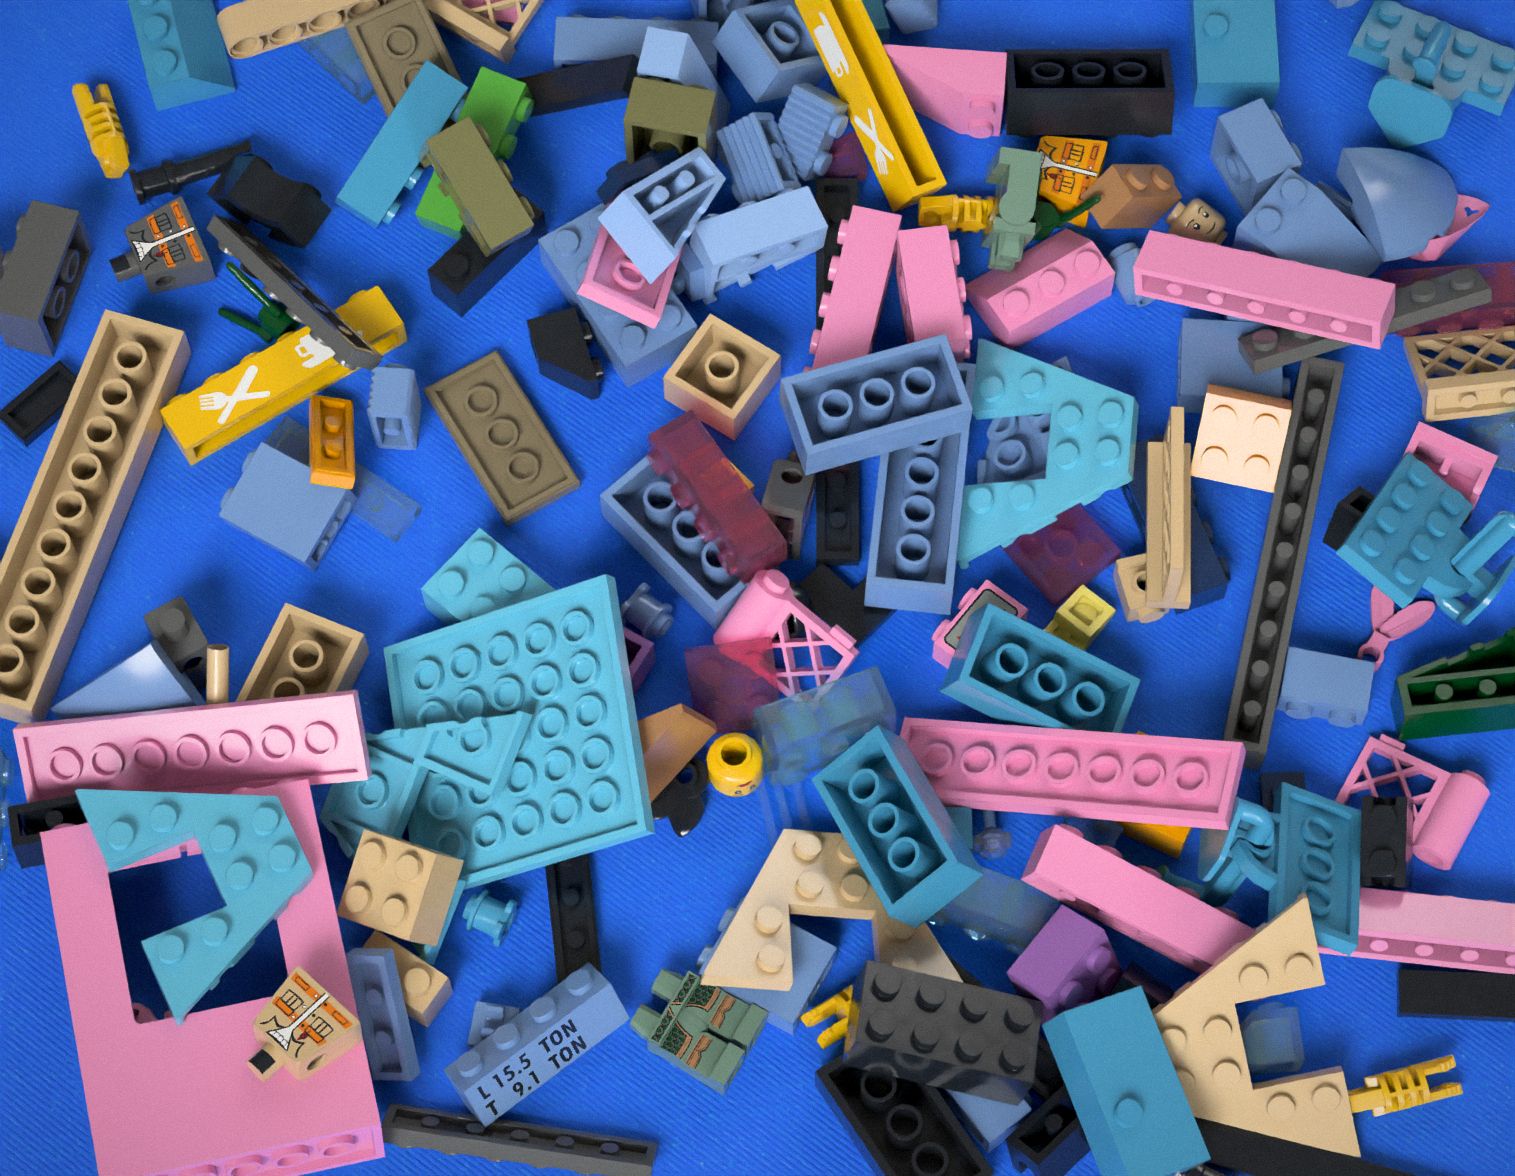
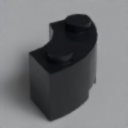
M256 155L233 156L207 192V195L245 225H248L252 219L271 230L268 235L269 238L297 248H305L331 212V209L321 200V193L314 186L281 176L273 170L266 160Z

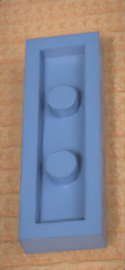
M354 948L345 956L373 1080L412 1081L421 1072L393 948Z

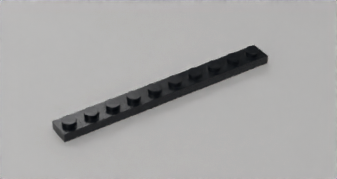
M816 178V203L828 225L824 247L816 251V329L822 330L824 318L818 316L823 292L831 293L834 281L828 280L831 259L833 255L840 257L843 247L842 244H837L841 220H849L853 205L857 206V178ZM859 461L816 472V566H819L821 563L826 566H859Z

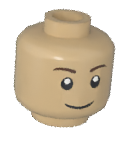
M1199 198L1191 200L1186 206L1179 201L1165 219V222L1170 225L1166 234L1171 233L1179 237L1212 242L1221 245L1228 235V232L1224 230L1226 225L1225 217Z

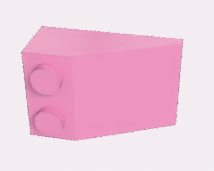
M883 44L884 50L913 110L959 134H969L974 138L1000 136L1007 53Z

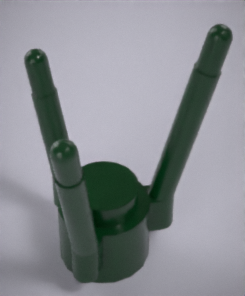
M1040 169L1035 212L1029 221L1036 223L1035 235L1031 241H1040L1048 238L1055 228H1063L1067 222L1099 203L1101 197L1095 195L1066 213L1058 214L1053 205L1044 201L1040 202L1038 199L1043 174Z
M228 261L226 263V268L263 305L258 313L261 326L224 308L218 310L220 316L259 335L268 344L274 338L277 340L283 334L290 331L296 332L299 329L301 323L286 313L288 307L283 302H277L275 299L270 300L233 262Z

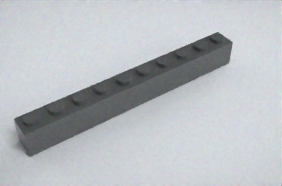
M1314 356L1301 360L1292 395L1291 416L1274 493H1272L1221 738V741L1243 742L1246 750L1243 768L1260 771L1267 752L1345 365L1342 362Z

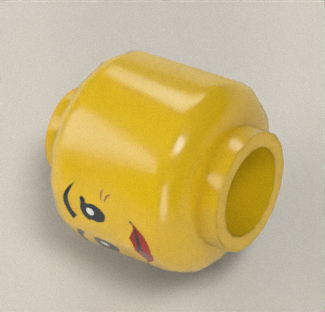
M728 733L717 738L710 746L706 761L709 779L716 790L732 797L745 796L756 790L763 780L765 768L762 749L753 738L742 733Z

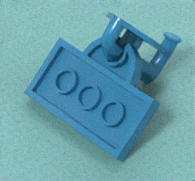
M1390 0L1374 1L1348 53V56L1386 70L1385 76L1381 77L1373 88L1368 108L1390 144L1398 149L1442 138L1448 129L1454 109L1461 101L1500 116L1515 86V50L1477 36L1470 31L1452 26L1447 21H1440L1435 17L1427 16Z
M1407 452L1398 461L1336 554L1402 609L1413 601L1421 587L1433 594L1436 604L1445 614L1459 625L1466 626L1495 598L1515 567L1514 554L1492 574L1482 567L1511 537L1515 538V513L1500 511L1477 534L1469 539L1460 530V527L1474 505L1465 499L1458 490L1453 489L1431 471L1425 463ZM1468 592L1473 597L1465 605L1457 597Z
M1281 782L1274 792L1273 812H1268L1267 809L1253 802L1235 797L1229 830L1202 828L1199 846L1198 878L1205 881L1204 885L1170 873L1169 868L1165 865L1155 869L1161 874V880L1174 887L1183 886L1192 889L1201 896L1200 901L1214 908L1225 905L1244 879L1248 877L1254 884L1269 891L1268 922L1294 903L1298 895L1306 893L1317 944L1348 956L1358 947L1362 811Z

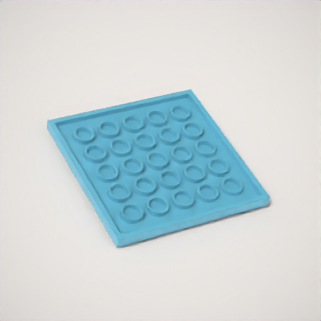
M604 574L383 648L394 729L426 727V724L453 720L458 722L467 721L473 717L480 716L487 718L515 714L516 711L532 714L500 798L490 796L430 769L407 823L409 840L412 843L464 860L459 875L460 879L466 881L463 890L655 833L615 577Z

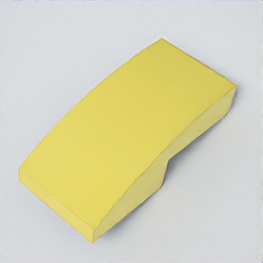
M1082 584L1056 611L1054 619L1044 631L1085 651L1110 621L1116 610Z

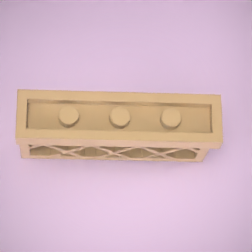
M424 0V3L434 22L508 65L516 53L514 45L544 0H504L492 3V0H486L487 5L472 9L464 6L463 0ZM527 4V6L523 10L522 5ZM516 7L518 19L510 31L496 24L494 12ZM489 14L490 20L481 15Z
M1515 325L1404 337L1403 349L1422 398L1421 412L1425 422L1515 413V369H1513L1515 367V349L1501 344L1504 341H1515ZM1473 345L1480 348V350L1474 355L1460 349V347ZM1433 350L1440 354L1431 359L1419 354L1418 351ZM1492 353L1506 359V361L1500 366L1486 360V358ZM1449 358H1452L1465 365L1460 370H1457L1444 363ZM1475 369H1478V370L1484 372V373L1471 374ZM1434 373L1439 376H1442L1439 378H1430Z
M1171 406L1163 442H1148L1146 448L1145 607L1189 609L1191 603V443H1184V407Z

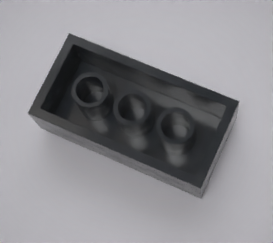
M1005 49V53H1007L1004 91L1006 135H1017L1024 138L1035 135H1058L1067 138L1076 135H1100L1102 137H1115L1117 135H1141L1144 137L1172 135L1175 91L1169 49Z
M867 960L853 984L842 1065L1019 1106L1034 1084L1043 1002Z
M843 1054L815 1071L816 1088L876 1176H994L993 1170L935 1086L842 1065Z

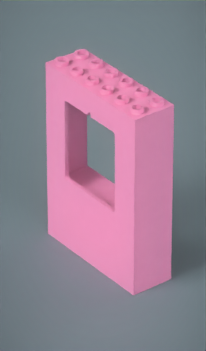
M288 778L276 782L273 786L258 789L243 787L233 790L229 794L278 796L313 871L311 882L301 893L294 895L289 900L288 907L277 918L288 976L299 965L359 1020L308 778L302 780ZM64 823L53 827L49 831L40 832L99 1176H300L385 1157L381 1122L363 1040L306 1080L300 1081L282 1066L266 1082H263L250 1070L246 1061L262 1047L255 1039L252 1024L272 996L186 1014L184 1016L185 1021L179 1026L176 1025L173 1017L143 1024L135 1022L109 875L112 872H109L92 831L88 823L79 825ZM194 838L118 870L181 858L180 852L187 851L188 856L201 854V851Z

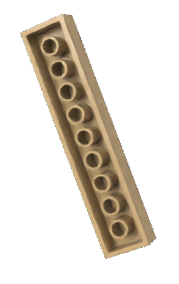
M107 309L103 313L0 563L1 718L25 724L44 722L164 424L159 410L166 407V404L175 396L192 354L185 332L182 330Z

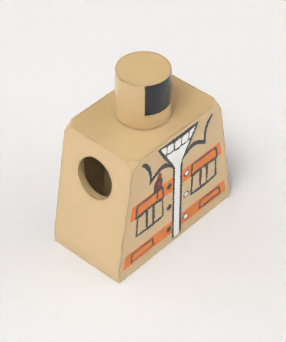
M298 965L255 1018L252 1024L254 1035L262 1047L246 1063L250 1070L263 1082H266L282 1066L300 1081L306 1080L363 1040L361 1022Z

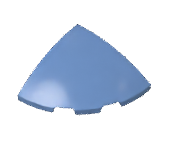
M1373 147L1342 148L1336 177L1353 199L1350 215L1383 262L1399 260L1426 250L1430 239L1436 235L1444 237L1448 233L1454 222V212L1458 196L1453 180L1446 169L1430 160L1398 150Z
M1066 356L1050 364L1074 373ZM1051 413L994 418L987 430L989 444L984 460H978L977 484L1045 479Z
M154 639L53 705L51 710L59 720L201 706L206 705V702L186 673L179 672L158 640Z

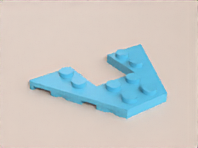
M978 339L972 400V414L976 420L1051 413L1045 479L964 485L956 562L961 569L970 567L969 561L1001 545L1004 549L1013 544L1020 535L1032 534L1057 521L1058 514L1080 502L1085 506L1100 498L1105 491L1115 490L1132 481L1139 404L1134 396L985 339Z
M516 711L515 714L487 718L482 716L473 717L467 721L458 722L453 720L426 724V727L391 729L378 734L365 733L372 775L368 780L332 783L319 818L327 830L336 835L339 847L347 858L354 861L363 829L402 838L429 769L490 796L500 798L532 714ZM458 878L437 946L411 942L420 954L419 958L430 965L435 963L465 887L466 881Z
M75 790L77 800L109 872L195 838L224 901L225 907L141 941L143 950L176 1025L179 1026L185 1021L184 1016L209 989L213 990L218 985L222 974L228 968L234 967L255 944L254 939L272 919L276 920L288 907L289 900L294 895L301 893L313 879L311 866L278 796Z

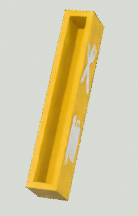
M794 0L840 99L849 104L846 110L847 115L893 213L919 203L921 197L934 195L947 182L862 0Z
M378 285L368 291L361 290L349 298L347 303L334 310L382 356L408 341L403 321ZM305 326L296 332L290 331L283 334L274 345L260 353L253 352L248 354L240 361L239 365L227 372L216 373L204 381L202 386L192 392L173 397L166 404V407L159 411L166 429L190 466L361 367L350 370L339 364L333 358L335 352L330 347L315 341L309 335L311 329Z

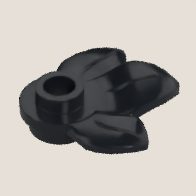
M694 756L651 802L653 821L668 817L673 830L680 838L689 834L697 826L705 812L702 793L708 787L710 779L708 768L702 760ZM685 770H692L693 777L691 781L682 784L680 781L681 774Z

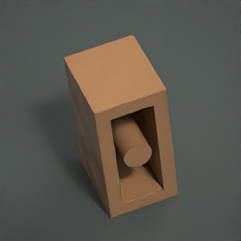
M1112 164L1081 195V198L1085 201L1095 195H1099L1101 201L1090 208V212L1101 229L1151 228L1182 198V195L1174 185L1173 175L1161 164Z

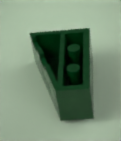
M1515 627L1506 630L1504 636L1483 644L1480 641L1469 646L1468 651L1449 659H1446V657L1440 658L1396 677L1390 705L1398 741L1515 729Z

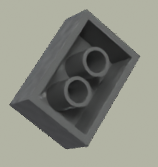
M31 200L27 213H22L18 219L16 227L17 239L13 250L9 249L6 252L2 263L0 333L8 347L54 357L94 248L80 211Z

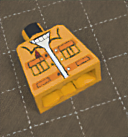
M1056 136L1041 137L1037 152L1042 153L1040 169L1043 172L1038 196L1039 201L1050 203L1056 208L1058 214L1061 215L1084 202L1081 195L1101 176L1108 142ZM1090 210L1070 220L1069 223L1086 229Z

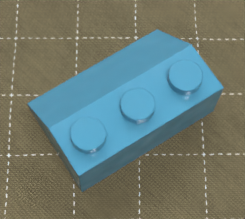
M128 0L148 85L157 111L236 92L222 35L217 23L213 0Z

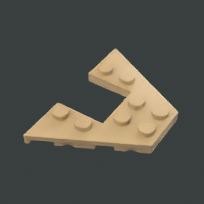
M783 829L700 980V985L790 991L793 984L789 914L872 920L875 962L964 983L926 922L914 928L889 917L842 833Z
M1306 893L1298 895L1297 900L1267 924L1265 922L1261 924L1244 942H1238L1214 961V965L1193 982L1190 983L1189 981L1174 993V996L1169 1001L1155 1007L1152 1010V1014L1194 1117L1358 1158L1361 1155L1342 1067L1336 1066L1252 1084L1235 1004L1325 985Z

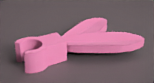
M1374 585L1370 595V617L1373 635L1368 643L1360 647L1355 659L1362 660L1364 654L1373 655L1376 658L1374 673L1378 671L1383 662L1384 651L1388 643L1405 636L1428 622L1434 613L1435 604L1431 601H1418L1394 615V601Z

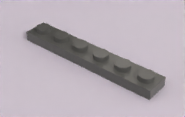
M216 215L213 216L206 229L218 240L217 247L226 254L237 258L241 262L239 267L243 272L260 280L264 284L262 289L267 295L283 302L288 307L286 313L291 318L306 324L311 329L309 335L315 341L330 347L335 352L333 358L339 364L350 370H355L356 367L372 370L379 365L383 356L243 223Z
M1472 266L1396 289L1395 313L1386 334L1492 302L1491 287L1477 269ZM1277 326L1261 329L1253 334L1238 338L1239 353L1254 375L1352 345V343Z
M396 1103L389 1104L381 1124L383 1142L395 1144L400 1148L418 1147L438 1150L446 1155L465 1154L484 1157L493 1162L505 1160L529 1164L535 1168L552 1167L566 1169L581 1175L652 1176L658 1150V1142L496 1119L487 1127H484L474 1115Z

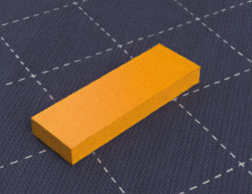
M311 395L309 403L310 483L353 489L355 481L353 401Z

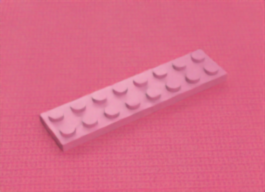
M357 690L18 724L13 729L27 803L76 795L75 790L227 794L243 787L258 789L273 786L276 782L288 778L297 780L308 778L309 785L368 780L372 775Z
M904 717L899 737L905 740L941 803L946 807H969L981 810L1229 830L1246 754L1243 742Z

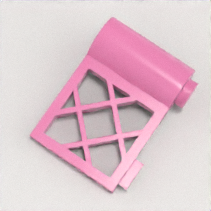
M775 569L758 570L713 635V641L723 654L736 661H745L812 717L818 712L860 653L854 647L856 640L837 624L833 628L828 626L792 596L793 591L790 582L783 573ZM791 614L804 623L807 638L790 639L787 620ZM779 633L780 639H775V637ZM819 645H830L843 656L837 666H823ZM809 646L813 667L796 668L792 647ZM768 648H782L785 668L776 669L762 658ZM831 674L830 677H829V678L827 679V681H826L825 675ZM815 675L818 693L813 700L800 689L798 676Z
M1381 734L1379 740L1370 736L1335 801L1345 805L1351 794L1369 789L1371 796L1379 797L1375 787L1399 781L1404 797L1413 799L1412 853L1422 862L1434 868L1450 870L1490 796V792L1485 786L1486 781L1480 775L1469 770H1463L1461 773H1449L1404 752L1406 744L1384 734ZM1375 752L1390 759L1395 772L1371 778L1367 764ZM1400 764L1407 768L1402 770ZM1363 773L1365 781L1358 782ZM1422 774L1435 780L1430 792L1412 797L1405 778ZM1419 804H1423V806L1421 807V809H1420V811H1419V813H1418L1415 806H1416V805H1419Z

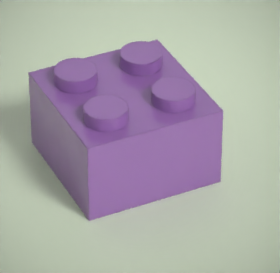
M1062 904L1010 967L1007 974L1018 996L1043 1002L1041 1024H1044L1064 1011L1100 1000L1105 995H1109L1123 974V971L1105 930Z

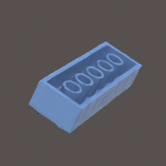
M956 362L972 405L976 364ZM969 430L880 455L864 606L950 615Z

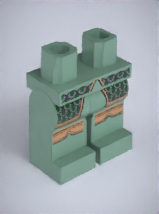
M1001 146L987 166L985 183L996 184L994 208L987 217L986 229L982 233L980 247L990 248L987 267L989 269L1012 272L1015 268V262L1021 261L1024 248L1035 235L1036 223L1029 221L1035 212L1042 158L1041 152Z
M662 968L653 983L651 993L669 1002L661 1015L641 1004L630 1021V1028L647 1041V1050L657 1056H661L724 1096L741 1068L744 1056H748L767 1023L768 1011L753 1003L750 1006L727 994L717 986L700 985V977L689 970L684 977L676 972Z

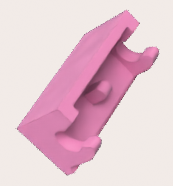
M1420 421L1403 454L1404 456L1407 452L1411 453L1419 461L1425 463L1431 471L1453 489L1458 490L1465 499L1474 505L1471 510L1472 512L1498 458L1497 455Z

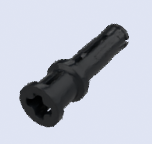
M245 139L243 142L176 163L172 159L168 160L167 158L161 161V165L139 172L135 169L128 170L139 206L146 204V199L169 192L172 195L179 194V191H182V186L221 174L233 156L252 150L249 140ZM249 153L243 156H253L254 154Z

